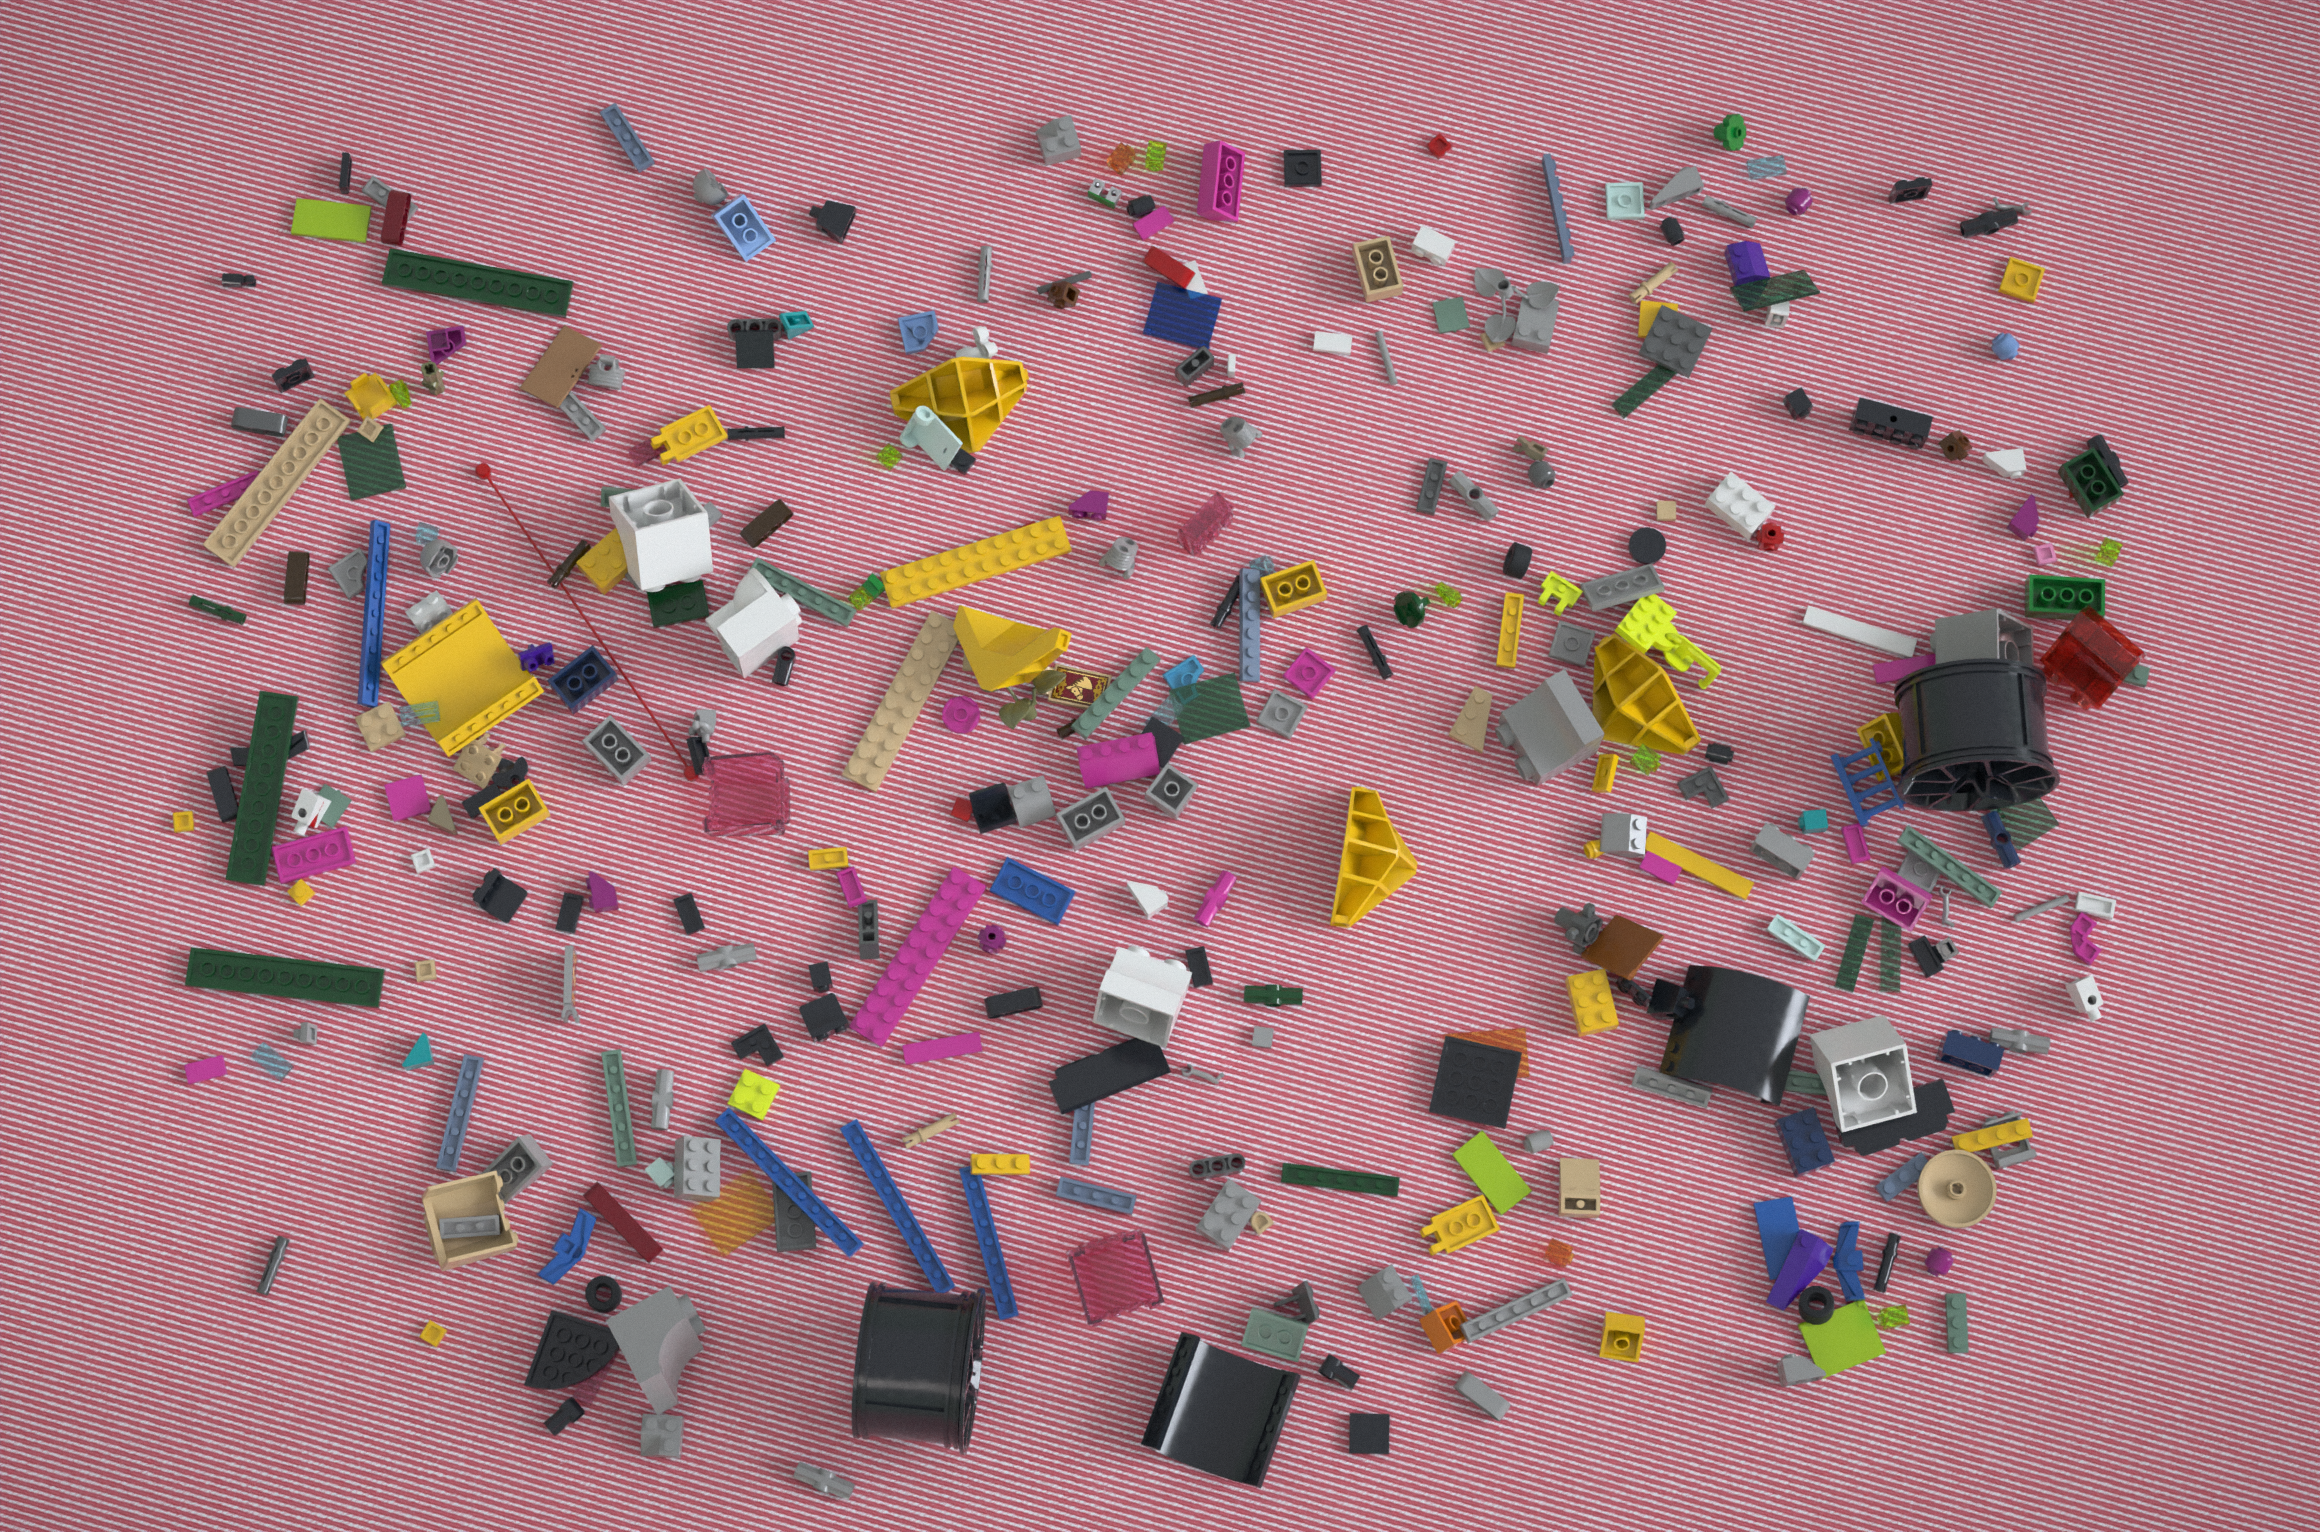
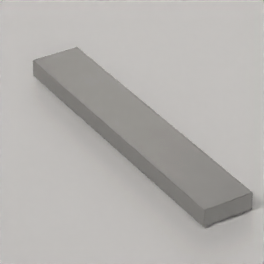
M1562 1278L1467 1321L1459 1327L1469 1344L1572 1297L1573 1294L1565 1278Z

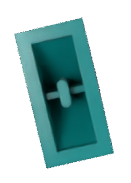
M806 311L781 313L779 315L782 329L788 340L815 327Z
M424 1032L402 1064L403 1068L407 1071L434 1065L429 1037Z

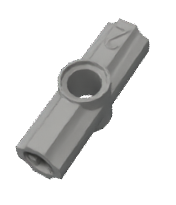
M1461 470L1456 472L1448 481L1465 499L1466 504L1473 507L1487 522L1491 521L1500 511L1483 494V490L1476 486ZM1475 493L1479 498L1472 499L1469 494Z
M754 943L735 947L732 945L717 948L716 951L696 955L700 972L717 968L729 969L740 963L757 960Z
M1992 1027L1989 1035V1042L1998 1043L2000 1047L2010 1048L2013 1052H2033L2047 1055L2050 1048V1038L2032 1035L2024 1030L2010 1031Z
M666 1069L657 1070L655 1090H653L652 1094L653 1112L651 1129L668 1130L670 1109L673 1106L674 1071Z
M801 1461L797 1465L793 1478L810 1484L819 1491L834 1494L848 1501L855 1486L854 1483L839 1478L830 1471L822 1468L817 1469Z

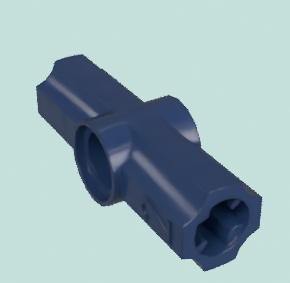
M1997 810L1982 816L1981 820L1991 839V846L1996 850L2004 869H2010L2020 864L2021 861L2011 842V835L2006 831ZM1998 836L2004 838V844L1997 841Z

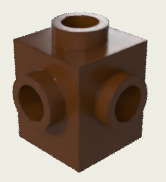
M1067 281L1052 283L1047 300L1053 303V306L1057 309L1075 307L1080 290Z
M1960 430L1951 432L1938 443L1943 449L1945 457L1950 459V461L1963 460L1969 455L1967 452L1972 449L1969 439Z

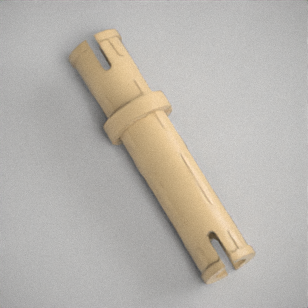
M1669 262L1668 265L1649 280L1643 281L1640 287L1628 295L1629 298L1632 297L1631 302L1637 304L1646 295H1651L1655 288L1678 271V268L1674 269L1676 265L1673 262Z
M955 1112L922 1129L920 1127L916 1132L903 1137V1143L911 1140V1142L905 1144L906 1149L920 1142L924 1143L928 1138L960 1124L959 1119L950 1122V1120L957 1117Z

